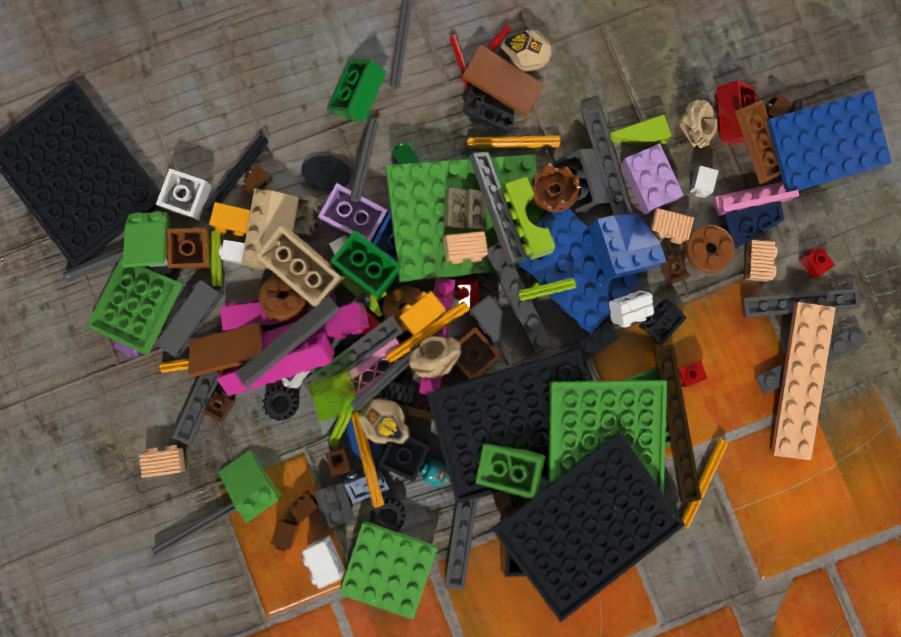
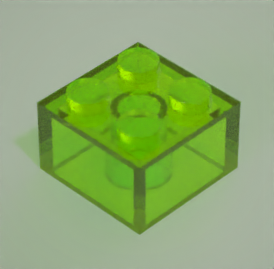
M350 372L308 384L319 422L356 411L351 406V402L357 397V393Z

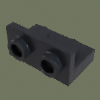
M663 299L656 305L654 314L646 317L647 320L643 321L639 327L646 331L657 344L662 346L687 317L675 303Z

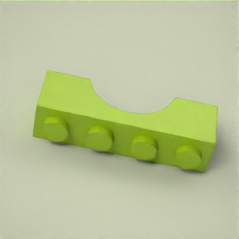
M525 177L506 183L503 195L510 207L509 211L512 220L516 222L518 236L522 237L524 242L523 250L525 254L529 255L530 260L553 253L556 246L549 229L533 225L526 216L525 208L534 196L528 178Z

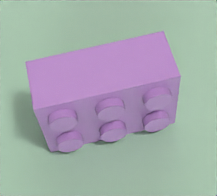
M660 144L629 156L621 163L643 215L654 211L656 208L673 203L684 196Z
M336 183L318 216L319 219L349 236L354 231H357L373 244L388 215V210L362 196L360 202L351 201V190Z

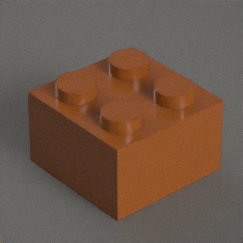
M207 228L166 229L168 268L173 270L211 268V230Z
M475 327L459 341L460 355L455 364L468 379H472L482 374L501 355Z

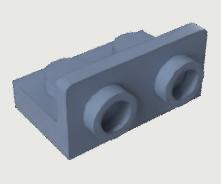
M376 462L374 465L380 490L384 492L389 490V485L382 468L378 466L380 462ZM364 468L352 470L344 475V485L353 503L370 497Z

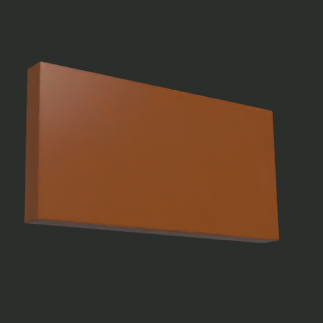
M482 45L478 47L462 76L463 79L525 117L529 114L544 86L540 81Z
M760 100L736 110L735 113L759 184L781 175L766 121L769 118L763 101Z
M255 323L190 340L188 375L195 377L248 363L262 351L263 326L260 323Z

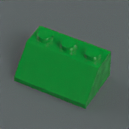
M349 59L326 110L351 121L364 123L369 116L370 108L376 100L377 92L384 81L387 71L372 60Z
M357 231L351 234L330 261L334 267L377 300L390 287L402 268L400 264Z

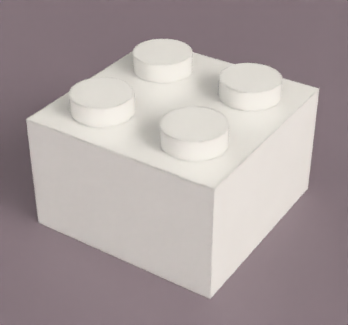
M169 168L156 205L165 210L199 221L212 186L205 180Z
M330 535L309 544L302 551V560L305 566H309L311 570L310 578L314 585L317 584L319 589L341 579L346 571Z

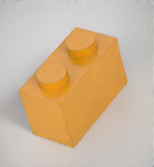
M215 202L209 225L215 228L214 231L225 234L226 231L233 232L234 236L244 238L247 234L251 210Z
M424 291L415 298L417 302L414 305L408 304L400 310L402 314L398 317L412 335H416L446 311L432 292L426 294Z

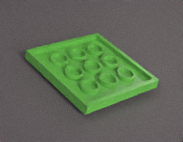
M120 258L86 327L145 355H149L183 284L142 266L123 267V258Z
M363 521L340 595L414 619L438 546Z

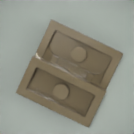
M446 188L444 228L485 230L486 203L482 192L473 189Z

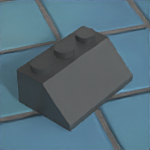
M579 149L552 162L554 167L563 168L566 166L574 175L579 177V195L576 202L569 208L575 215L610 203L594 149Z
M489 295L470 310L469 316L493 345L499 338L502 315L500 309L502 305L495 297L492 299Z

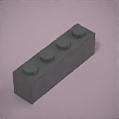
M204 281L196 282L191 288L189 297L181 302L177 314H173L169 319L168 327L159 333L156 345L174 357H181L189 346L190 340L194 339L224 294Z

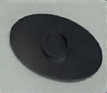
M331 156L312 157L305 161L301 168L302 176L306 182L323 190H333L336 183L344 187L351 179L349 167L340 159Z

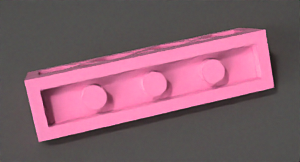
M780 182L715 196L713 199L717 216H721L725 213L775 202L790 201L798 197L799 192L798 190L785 192L784 184Z
M400 338L393 339L335 381L334 385L337 389H342L348 398L351 393L346 385L351 382L358 383L357 392L354 394L360 395L378 378L376 377L377 373L383 374L385 372L378 370L379 362L387 360L385 355L403 342ZM364 372H374L371 382L362 381Z

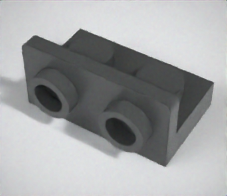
M344 483L334 484L314 491L325 529L354 521L353 510L350 506L348 492Z

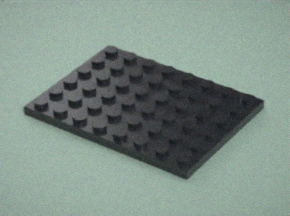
M75 81L71 82L0 136V173L74 268L83 264L125 231V224L129 214L149 213L158 206L156 203L161 190Z
M579 348L426 392L456 504L500 491V489L476 483L484 444L528 450L546 455L541 478L548 476L550 382L587 381Z
M617 431L537 492L534 498L528 499L491 529L558 620L562 622L683 528L685 523L621 432Z

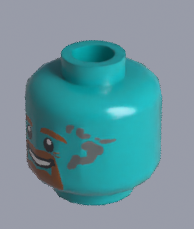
M431 458L427 463L424 462L422 464L420 473L425 483L436 487L447 483L449 476L445 462Z

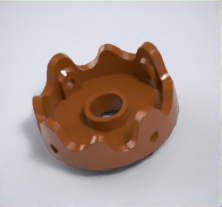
M552 163L545 164L543 169L539 173L534 174L532 178L531 188L534 192L532 198L534 203L547 212L567 210L576 202L579 195L578 175H574L566 166L556 168ZM558 188L560 191L554 194L550 192V189Z
M704 225L690 233L689 240L686 241L683 247V255L687 257L693 269L705 274H711L722 270L731 262L735 246L731 235L725 229L716 225ZM708 243L715 247V251L712 254L706 251Z
M278 275L266 280L259 292V303L270 320L277 319L286 323L291 319L302 318L305 315L308 301ZM286 292L289 294L284 300L278 298L281 293Z
M410 285L399 286L390 291L382 307L384 320L395 315L405 330L402 334H411L398 316L402 314L400 310L403 305H414L417 302L415 298L423 292Z

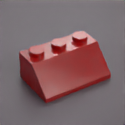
M739 80L717 86L716 101L718 103L717 118L720 123L719 138L721 142L729 145L746 144L735 111L756 102L755 87Z

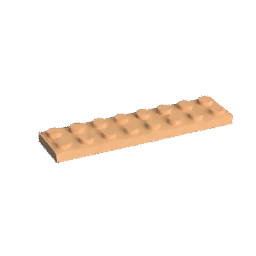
M801 302L794 303L771 454L774 456L804 460L812 459L836 307Z

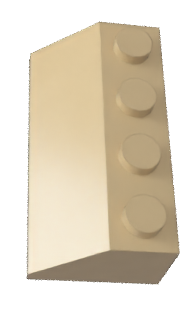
M254 189L242 265L255 269L271 270L256 256L280 226L287 227L293 232L299 197L271 190Z
M280 226L256 256L314 307L330 296L345 278L342 273L287 227Z

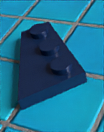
M781 201L723 214L726 231L731 235L734 242V250L785 220Z

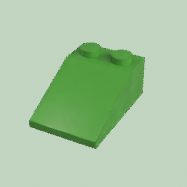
M155 211L152 213L129 214L125 224L123 267L164 265L167 254L166 229H173L168 212Z
M484 444L476 483L534 498L535 494L539 491L546 455L528 450Z
M251 450L218 472L235 508L246 523L283 498Z

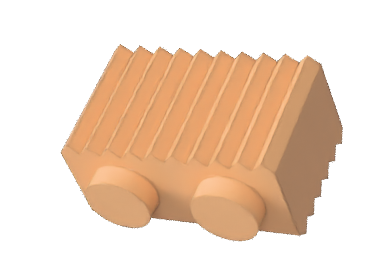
M656 208L652 213L649 229L657 239H664L666 237L670 238L673 243L682 244V242L689 240L694 218Z
M485 232L446 235L443 238L446 262L452 261V264H460L465 259H471V262L482 261V258L488 255Z
M760 240L747 242L745 280L765 282L773 280L777 271L776 266H774V259L778 252L775 242Z
M177 445L165 446V450L158 451V447L145 449L146 453L139 454L142 478L186 471L183 448H177Z

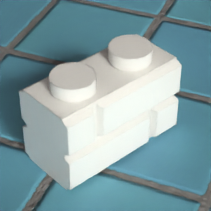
M640 290L611 300L609 302L611 321L614 324L620 325V327H629L634 321L641 322L647 320L646 317L654 314L652 294Z

